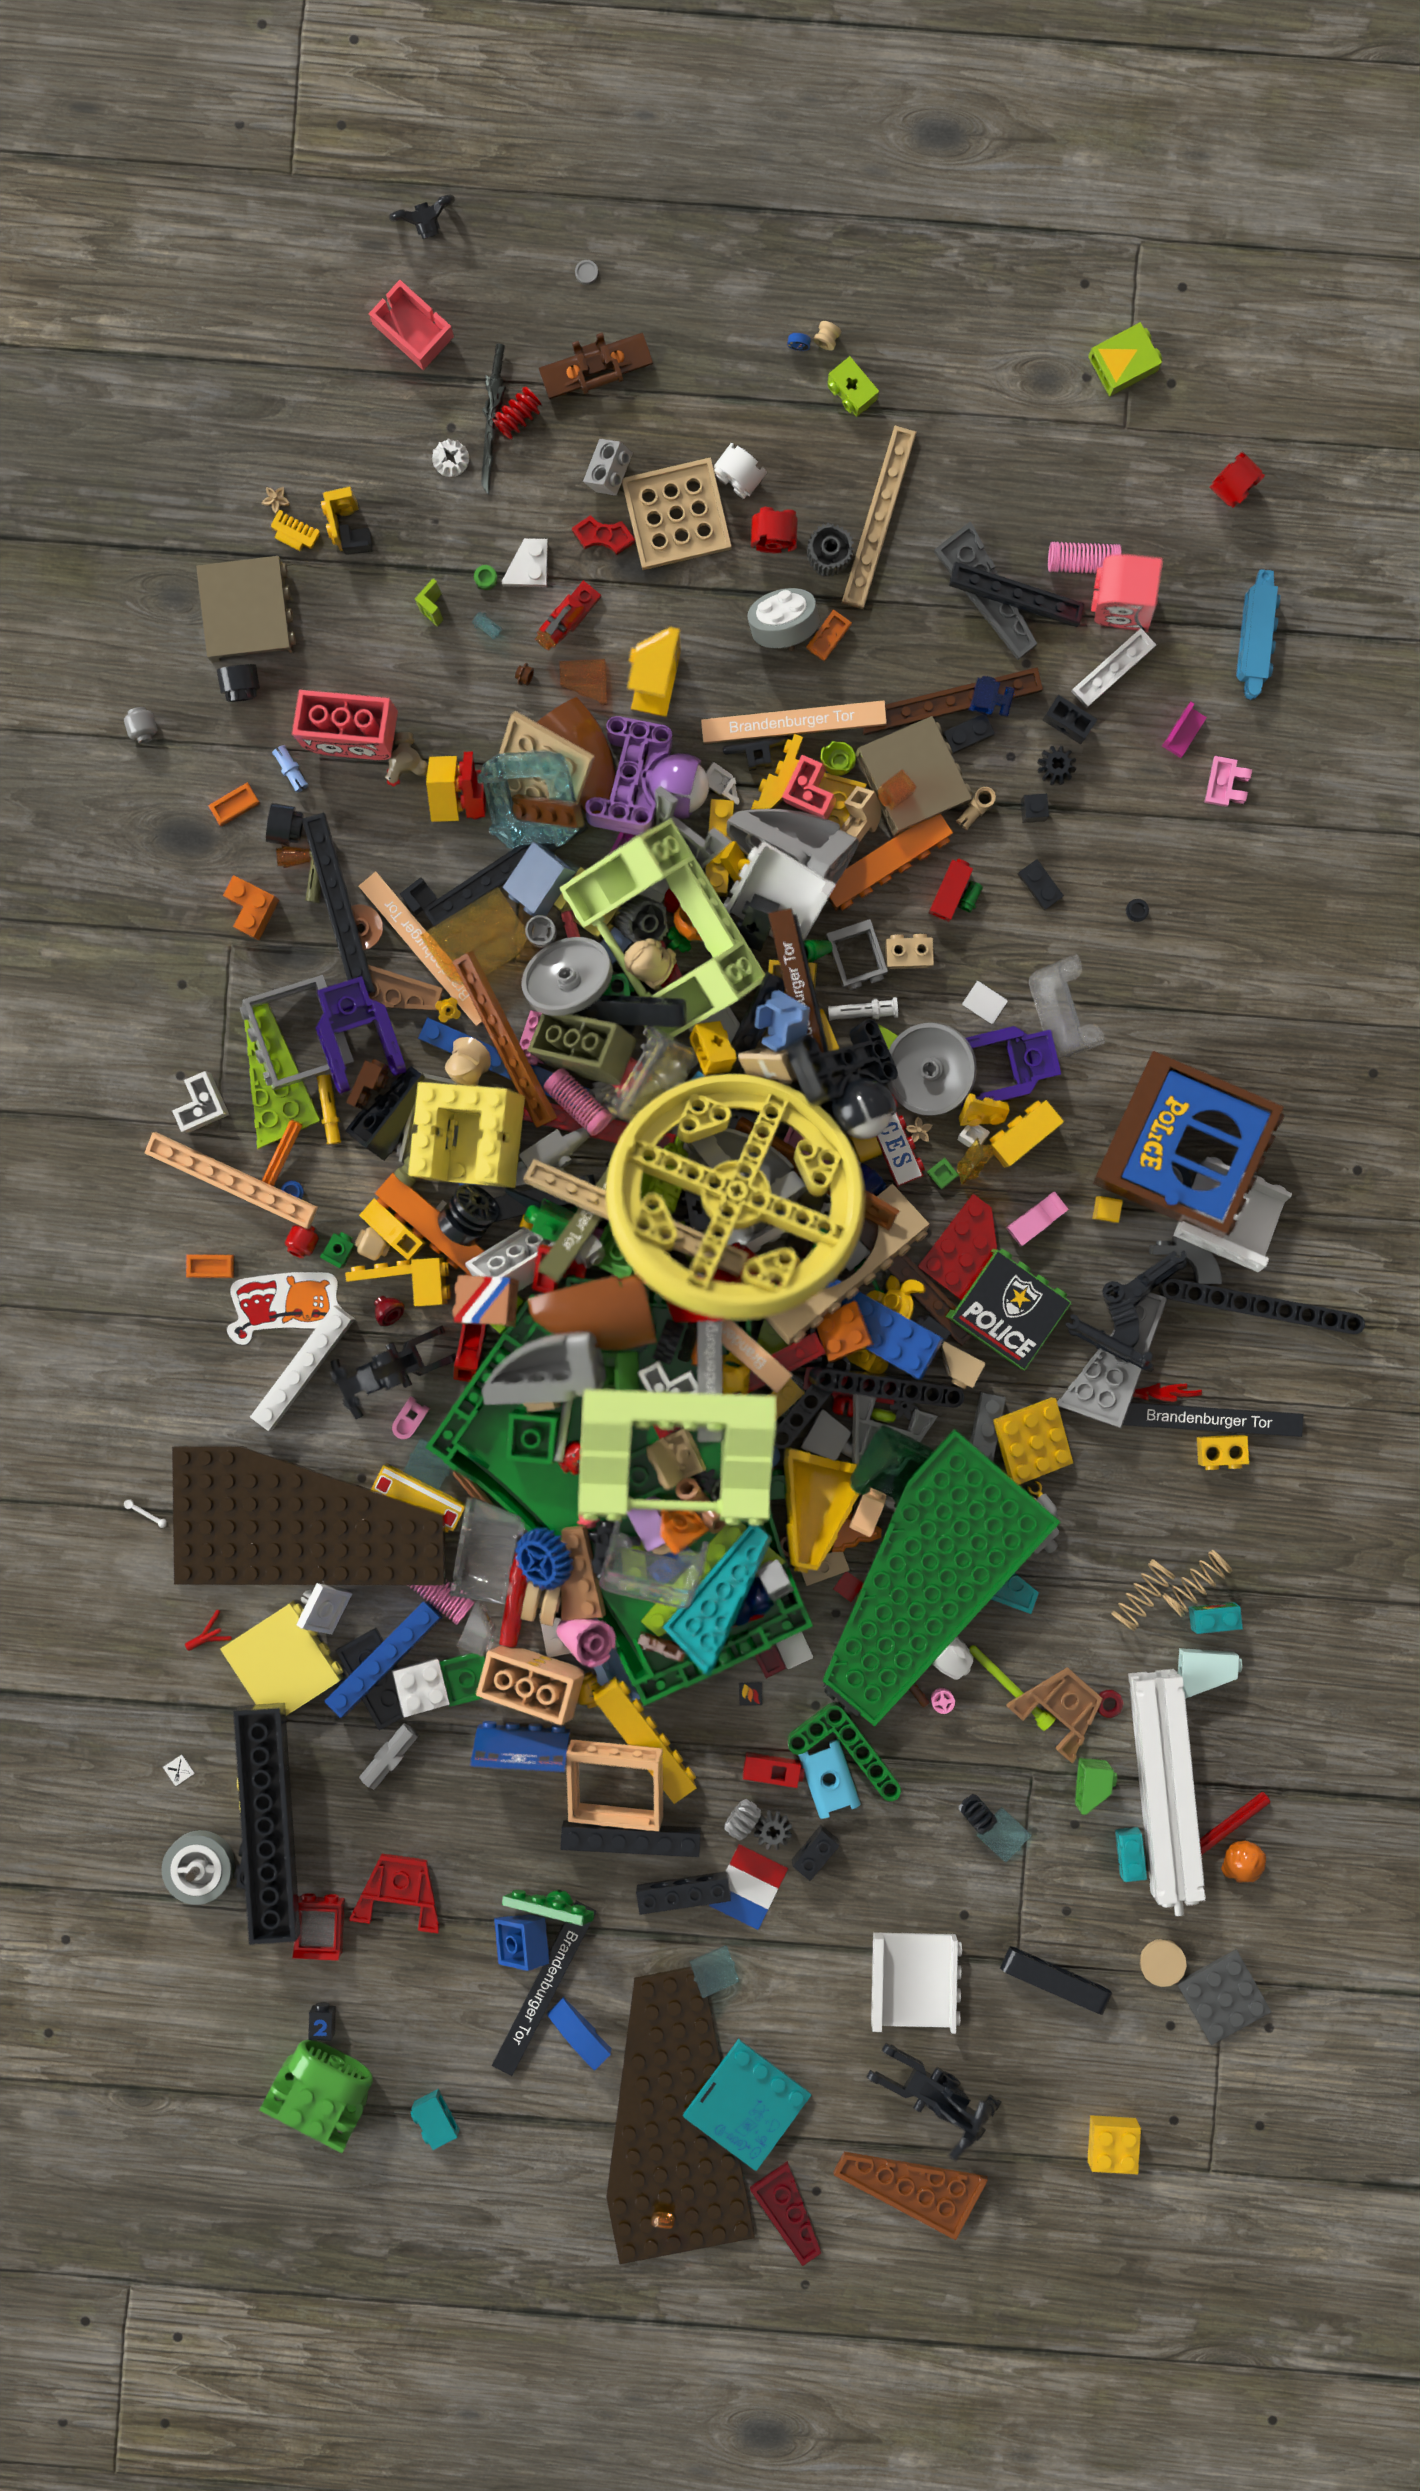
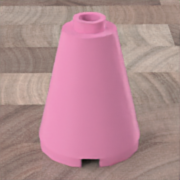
M587 1619L560 1621L557 1626V1636L575 1658L585 1666H601L610 1658L609 1653L611 1649L615 1648V1633L612 1627L603 1621Z

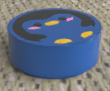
M792 333L788 336L787 346L793 350L806 351L810 349L811 338L806 334Z

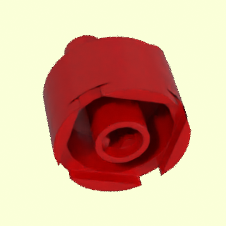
M1243 451L1235 457L1234 463H1229L1212 482L1213 484L1209 486L1223 502L1232 508L1238 503L1240 504L1248 496V491L1253 486H1256L1265 476L1262 470Z
M772 507L760 508V513L752 516L751 547L756 546V550L759 552L775 554L781 553L783 548H788V552L797 548L798 528L796 511L790 509L774 511Z

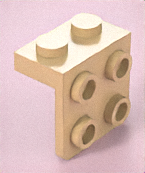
M682 1428L647 1447L648 1459L654 1465L658 1480L666 1490L677 1485L682 1479L689 1478L707 1469L689 1430Z

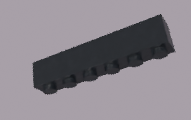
M563 1820L560 1850L699 1857L700 1827L661 1825L659 1831H646L581 1824Z

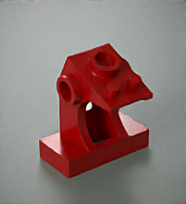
M541 1244L538 1246L532 1289L546 1294L557 1291L558 1282L538 1271L539 1265L552 1248L551 1246ZM573 1260L561 1278H565L567 1274L585 1279L587 1268L583 1263L579 1265Z

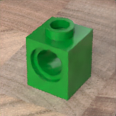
M625 973L612 975L610 983L602 995L631 996L630 992H635ZM620 981L624 984L622 992L615 993L612 991L611 987L614 982Z

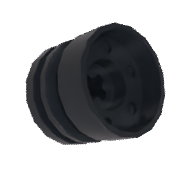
M465 1184L455 1191L450 1201L438 1214L437 1221L439 1228L451 1241L463 1246H473L482 1238L486 1230L498 1217L499 1208L495 1199L486 1190L476 1185Z

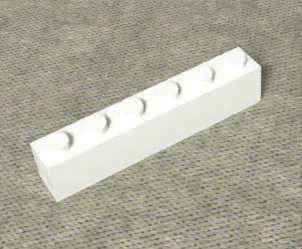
M332 1306L250 1418L268 1431L274 1429L354 1322L355 1318L339 1306Z

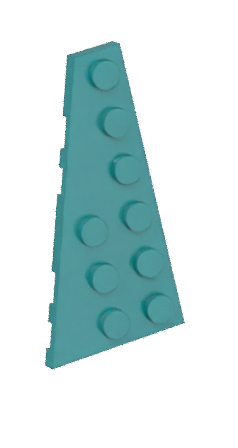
M750 1525L663 1626L665 1631L707 1675H710L772 1540L770 1535L761 1526Z

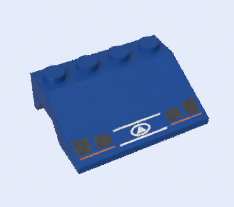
M484 1721L483 1724H479L477 1727L471 1766L565 1772L566 1752L570 1744L571 1729H565L563 1725H552V1728H542V1724H529V1727H523L516 1722L497 1725L495 1721Z

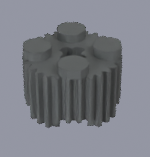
M828 522L827 525L822 524V527L818 526L817 531L814 530L813 535L811 534L807 546V558L810 566H814L813 570H816L817 574L821 576H829L831 574V576H834V574L838 575L839 572L843 573V569L846 570L849 567L853 556L854 542L852 541L853 537H850L851 533H847V530H843V527L839 528V525L835 527L834 524L830 525ZM827 547H831V550L835 549L834 552L826 551Z
M636 895L625 902L624 905H621L622 909L618 910L620 914H617L615 917V925L620 927L618 930L621 931L625 938L633 942L647 941L646 939L649 938L656 941L663 940V936H666L665 933L669 931L667 929L668 924H666L668 921L666 919L668 914H665L666 907L662 903L643 895Z

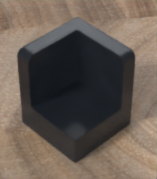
M348 524L339 525L341 545L345 555L373 552L369 528L351 530Z
M421 877L400 893V896L416 915L423 911V908L437 900L436 895Z

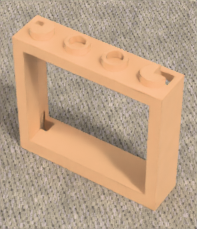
M571 1739L566 1752L568 1822L659 1831L663 1820V1749ZM579 1762L654 1770V1810L580 1803Z

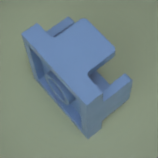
M780 990L772 992V998L767 1000L765 1005L758 1006L756 1010L755 1027L758 1029L768 1027V1035H770L762 1039V1044L778 1052L787 1049L789 1044L807 1035L810 1008Z

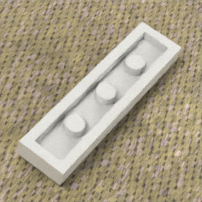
M1140 628L1074 687L1071 692L1088 708L1155 648L1156 644Z

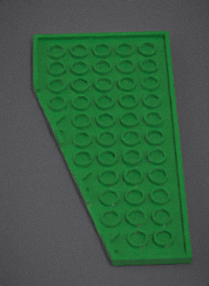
M954 1429L908 1480L822 1681L858 1710L875 1727L1059 1525L1060 1520Z

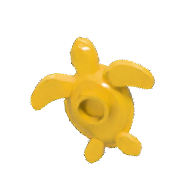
M890 1275L886 1282V1289L888 1291L886 1294L873 1290L866 1295L910 1320L914 1309L913 1299L910 1294L924 1293L925 1286L919 1281L910 1279L906 1280L900 1288L899 1280L895 1276Z

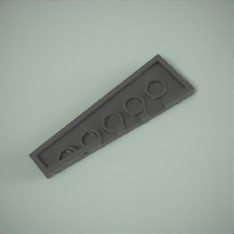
M971 522L934 549L935 555L950 574L952 573L954 563L959 562L998 575L993 561L986 553L984 545ZM964 591L1017 660L1036 647L1037 643L1022 615L1019 614L1018 608Z

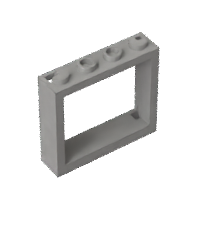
M323 975L243 999L240 1012L243 1020H248L250 1028L247 1031L251 1042H256L258 1048L255 1051L259 1064H264L266 1070L263 1073L267 1086L271 1085L273 1090L329 1073L330 1069L327 1064L278 1080L252 1008L311 989H315L317 994V990L327 987ZM344 1032L334 1033L345 1067L351 1066L354 1060Z

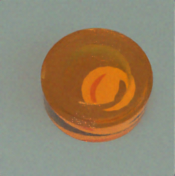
M655 2212L652 2214L651 2225L658 2228L671 2229L674 2227L675 2218L668 2213Z

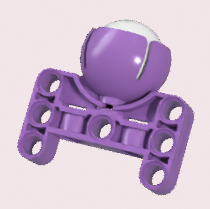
M614 716L608 720L607 739L612 745L623 747L610 800L594 797L586 803L588 823L594 827L638 836L652 829L656 814L655 790L660 786L678 799L673 816L677 819L690 818L692 812L701 807L705 802L709 792V781L706 772L701 767V760L693 755L684 753L670 755L672 750V731L668 726L620 716ZM614 730H621V732H618V733H615V732H613V731H614ZM637 734H642V735H644V736H642V737H637V736H635V735H637ZM663 738L666 739V741H658V739ZM628 774L634 775L631 778L625 777ZM595 810L601 811L599 814H593L592 812ZM616 815H623V816H624L623 818H620V819L615 818ZM640 819L646 820L645 823H639L637 821Z

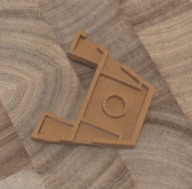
M1067 1667L1010 1701L1006 1706L1023 1721L1039 1703L1071 1730L1056 1746V1750L1073 1764L1077 1757V1750L1080 1745L1082 1746L1085 1739L1086 1730L1092 1724L1103 1698Z

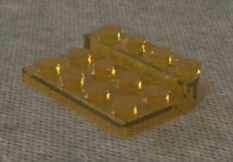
M498 887L420 935L446 977L451 982L453 981L460 985L464 984L453 964L454 960L473 951L486 976L514 957H519L525 948L527 940L524 924L520 922Z

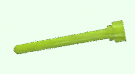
M975 1645L969 1647L971 1655L1015 1698L1024 1694ZM1038 1706L1031 1712L1037 1721L1036 1725L1043 1731L1047 1730L1056 1719L1049 1711L1041 1710Z

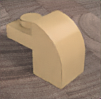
M856 786L844 803L850 816L840 830L858 838L860 842L867 831L875 832L881 818V804L875 791Z

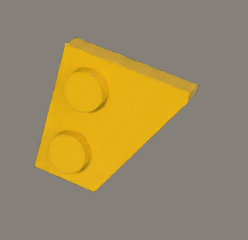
M968 1094L959 1116L960 1126L998 1125L1004 1123L1010 1111L1008 1102L995 1101L987 1097L981 1101L976 1100L975 1094Z

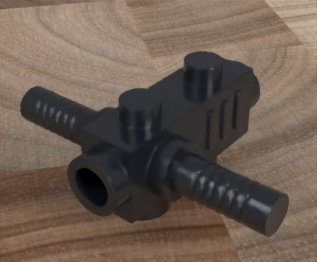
M601 1521V1526H598V1530L588 1531L589 1540L596 1544L595 1559L592 1561L593 1573H596L597 1578L609 1579L610 1574L613 1573L615 1546L620 1544L640 1547L641 1539L639 1537L620 1535L617 1532L615 1522Z

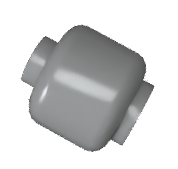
M145 707L129 710L127 712L128 715L124 718L128 737L132 740H138V743L150 742L152 736L158 731L153 713L146 710Z

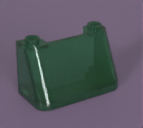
M882 1425L875 1431L850 1477V1486L857 1494L866 1495L870 1492L869 1487L893 1498L896 1509L908 1480L934 1450L886 1425Z

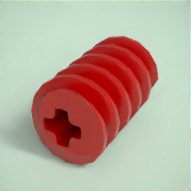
M527 387L522 388L523 395L521 393L515 395L517 401L509 400L510 407L506 405L502 407L503 414L501 412L495 413L497 420L492 418L497 428L511 440L513 439L512 430L518 434L520 433L518 424L526 427L525 418L533 421L532 411L538 415L540 414L538 406H542V404Z

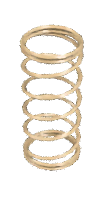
M1211 1550L1210 1552H1208V1555L1212 1563L1217 1568V1570H1215L1205 1561H1199L1201 1568L1203 1569L1204 1573L1207 1575L1209 1580L1195 1569H1190L1191 1575L1193 1576L1194 1580L1197 1582L1200 1588H1198L1188 1579L1181 1577V1581L1186 1590L1191 1595V1597L1187 1595L1184 1591H1182L1180 1588L1172 1586L1174 1594L1181 1602L1183 1607L1170 1596H1168L1166 1593L1162 1595L1165 1601L1181 1617L1185 1615V1613L1181 1609H1183L1185 1612H1188V1608L1183 1603L1181 1598L1178 1596L1174 1588H1176L1178 1591L1184 1594L1195 1604H1198V1601L1191 1593V1591L1185 1584L1184 1580L1190 1583L1203 1595H1207L1206 1591L1201 1586L1199 1581L1196 1579L1192 1571H1194L1203 1579H1205L1213 1587H1216V1584L1209 1576V1574L1203 1567L1202 1563L1211 1568L1223 1579H1225V1575L1217 1566L1213 1558L1228 1573H1231L1233 1571L1231 1567L1216 1551Z
M1153 1559L1148 1563V1566L1164 1583L1145 1573H1141V1576L1158 1594L1137 1583H1133L1134 1587L1149 1603L1130 1593H1126L1129 1600L1143 1614L1123 1603H1118L1119 1607L1136 1624L1126 1620L1116 1611L1111 1613L1132 1631H1135L1139 1624L1123 1607L1142 1617H1146V1613L1131 1597L1150 1607H1154L1152 1601L1138 1587L1157 1597H1161L1160 1592L1144 1576L1165 1587H1169V1584L1153 1567L1162 1571L1172 1580L1176 1578L1175 1575Z

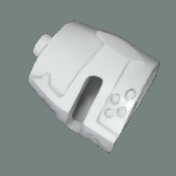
M957 1636L932 1664L940 1672L958 1680L970 1672L973 1656L966 1644Z

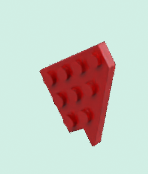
M972 1194L917 1266L961 1301L993 1256L991 1250H997L992 1207L975 1194Z

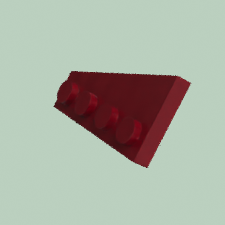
M787 2161L750 2186V2191L801 2265L804 2266L821 2254V2248Z

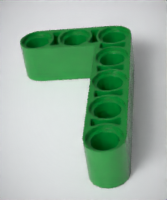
M829 1703L788 1735L790 1751L800 1755L834 1732L880 1795L887 1801H895L899 1798L901 1788L898 1780L850 1715L841 1707L840 1703ZM832 1710H839L841 1716L838 1719L833 1720L829 1717V1713ZM815 1723L823 1726L819 1733H813L810 1728ZM847 1728H852L855 1731L854 1735L850 1738L842 1735L843 1731ZM796 1737H801L804 1739V1744L796 1747L792 1744V1740ZM867 1747L869 1751L865 1756H858L856 1754L857 1749ZM872 1766H881L882 1771L880 1774H872L870 1772ZM887 1784H894L896 1789L892 1793H886L884 1787Z

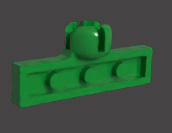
M513 1890L512 1893L504 1895L502 1900L503 1906L581 1926L592 1922L594 1919V1911L586 1910L585 1906H570L573 1904V1900L566 1891L555 1890L545 1897L543 1895H527L526 1891Z

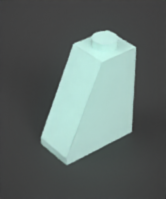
M1179 1648L1178 1674L1183 1677L1185 1699L1238 1679V1672L1242 1671V1660L1235 1652Z

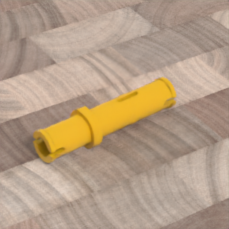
M331 1075L317 1076L323 1114L321 1122L325 1127L327 1145L342 1143L338 1126L340 1117H337Z

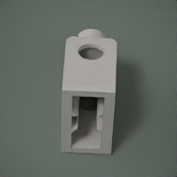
M821 1408L800 1447L835 1461L840 1453L852 1459L853 1443L848 1441L852 1432Z

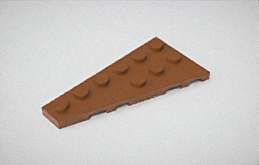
M845 2151L833 2171L834 2176L954 2240L960 2234L988 2181V2177L985 2175Z

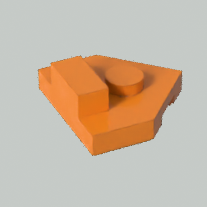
M661 1510L660 1537L674 1555L688 1548L709 1531V1528L695 1511Z

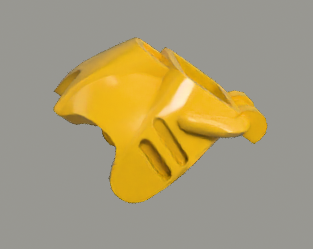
M732 1352L729 1355H722L723 1395H730L740 1391V1395H746L749 1388V1373L751 1370ZM732 1361L740 1364L741 1367L735 1368L724 1363Z

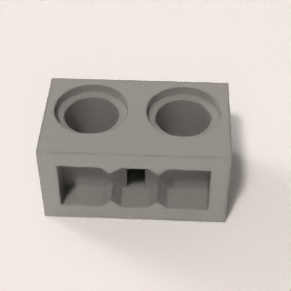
M599 439L583 482L597 493L617 495L633 452L619 441Z

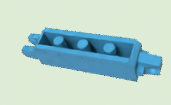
M1271 570L1258 571L1255 585L1249 589L1244 598L1236 677L1240 682H1245L1244 696L1249 700L1256 699L1261 693L1263 683L1268 677H1271L1273 672V663H1270L1271 654H1274L1276 641L1272 639L1273 631H1276L1278 625L1275 611L1280 605V595L1277 594L1278 587L1274 586V571Z

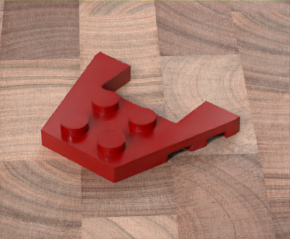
M382 1853L349 1921L370 1924L374 1900L419 1906L421 1910L418 1931L438 1934L440 1927L428 1861Z

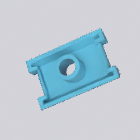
M839 1739L829 1742L831 1748L810 1755L808 1751L798 1755L820 1819L830 1817L829 1812L849 1805L851 1809H854L861 1805ZM831 1773L835 1775V1780L831 1783H826L823 1781L824 1775Z

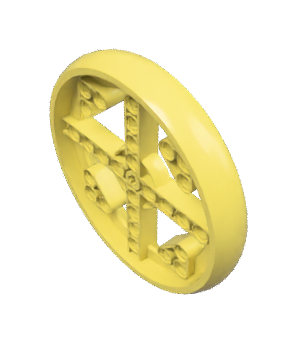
M720 1074L696 1078L682 1083L652 1100L634 1117L620 1137L611 1158L606 1181V1203L611 1228L621 1252L634 1271L652 1289L675 1304L696 1313L724 1319H754L780 1314L793 1309L820 1293L836 1278L854 1252L861 1234L865 1213V1186L862 1170L850 1141L836 1121L820 1105H811L803 1093L771 1079L746 1074ZM693 1107H700V1108L702 1109V1111L697 1112V1111L693 1110L692 1108H693ZM729 1108L760 1112L739 1161L724 1162L713 1170L656 1147L661 1138L678 1124V1138L685 1143H692L726 1130L731 1114ZM773 1114L776 1118L770 1119L766 1115ZM721 1116L724 1118V1120L719 1121L716 1120L714 1117ZM781 1121L788 1124L805 1138L797 1144L794 1161L809 1193L813 1196H822L827 1192L830 1185V1217L771 1194L768 1180L760 1168ZM690 1126L694 1130L686 1131L683 1127ZM763 1133L767 1138H760L757 1134ZM801 1151H807L811 1155L804 1156L801 1154ZM749 1153H756L759 1157L752 1158L749 1156ZM649 1156L652 1157L654 1161L648 1162L645 1161L643 1158ZM823 1160L831 1161L832 1165L824 1164ZM671 1165L674 1166L676 1170L670 1171L667 1170L665 1167ZM643 1172L701 1196L703 1207L707 1215L712 1219L690 1271L681 1267L665 1253V1251H669L674 1247L677 1232L663 1199L657 1194H648L641 1203L640 1184ZM740 1173H748L750 1177L744 1178ZM693 1174L698 1178L696 1180H691L687 1177V1175ZM814 1180H821L824 1184L818 1185L814 1182ZM715 1183L719 1185V1188L713 1189L709 1184ZM759 1201L763 1206L757 1207L752 1202ZM654 1205L658 1209L656 1211H651L647 1208V1206ZM781 1210L785 1215L778 1216L774 1211ZM729 1212L733 1217L725 1218L722 1213ZM803 1219L807 1224L800 1225L796 1220ZM758 1221H763L818 1244L813 1252L795 1268L796 1254L792 1250L784 1248L748 1261L742 1273V1282L744 1284H727L711 1280L733 1229H745L753 1226ZM645 1225L649 1230L641 1231L637 1227ZM825 1228L829 1233L822 1234L818 1229ZM719 1232L723 1234L724 1237L716 1238L714 1237L713 1233ZM662 1234H666L670 1236L671 1239L662 1240L659 1236ZM709 1252L714 1254L715 1257L709 1259L703 1254ZM779 1260H787L790 1265L784 1266L780 1264ZM756 1271L759 1274V1276L752 1277L748 1274V1272ZM703 1273L706 1278L698 1279L694 1274ZM778 1280L781 1283V1285L774 1286L770 1283V1281Z

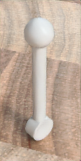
M132 1500L124 1502L126 1509H134L158 1523V1526L161 1528L167 1526L165 1519H159L134 1505Z

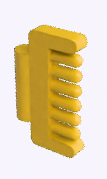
M279 510L271 524L272 529L277 531L275 539L298 551L302 550L303 545L312 549L320 535L319 530H314L313 527L309 528L307 524L304 526L303 522L299 523V520H294L293 517L288 519L289 515H284L283 511Z

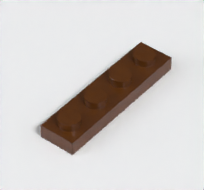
M519 794L510 797L512 810L517 820L577 829L584 826L580 803Z

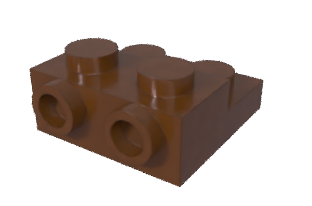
M375 1059L371 1063L365 1060L346 1103L362 1109L363 1105L367 1106L372 1096L369 1093L370 1090L373 1089L380 1092L381 1088L385 1089L390 1078L387 1076L389 1066Z

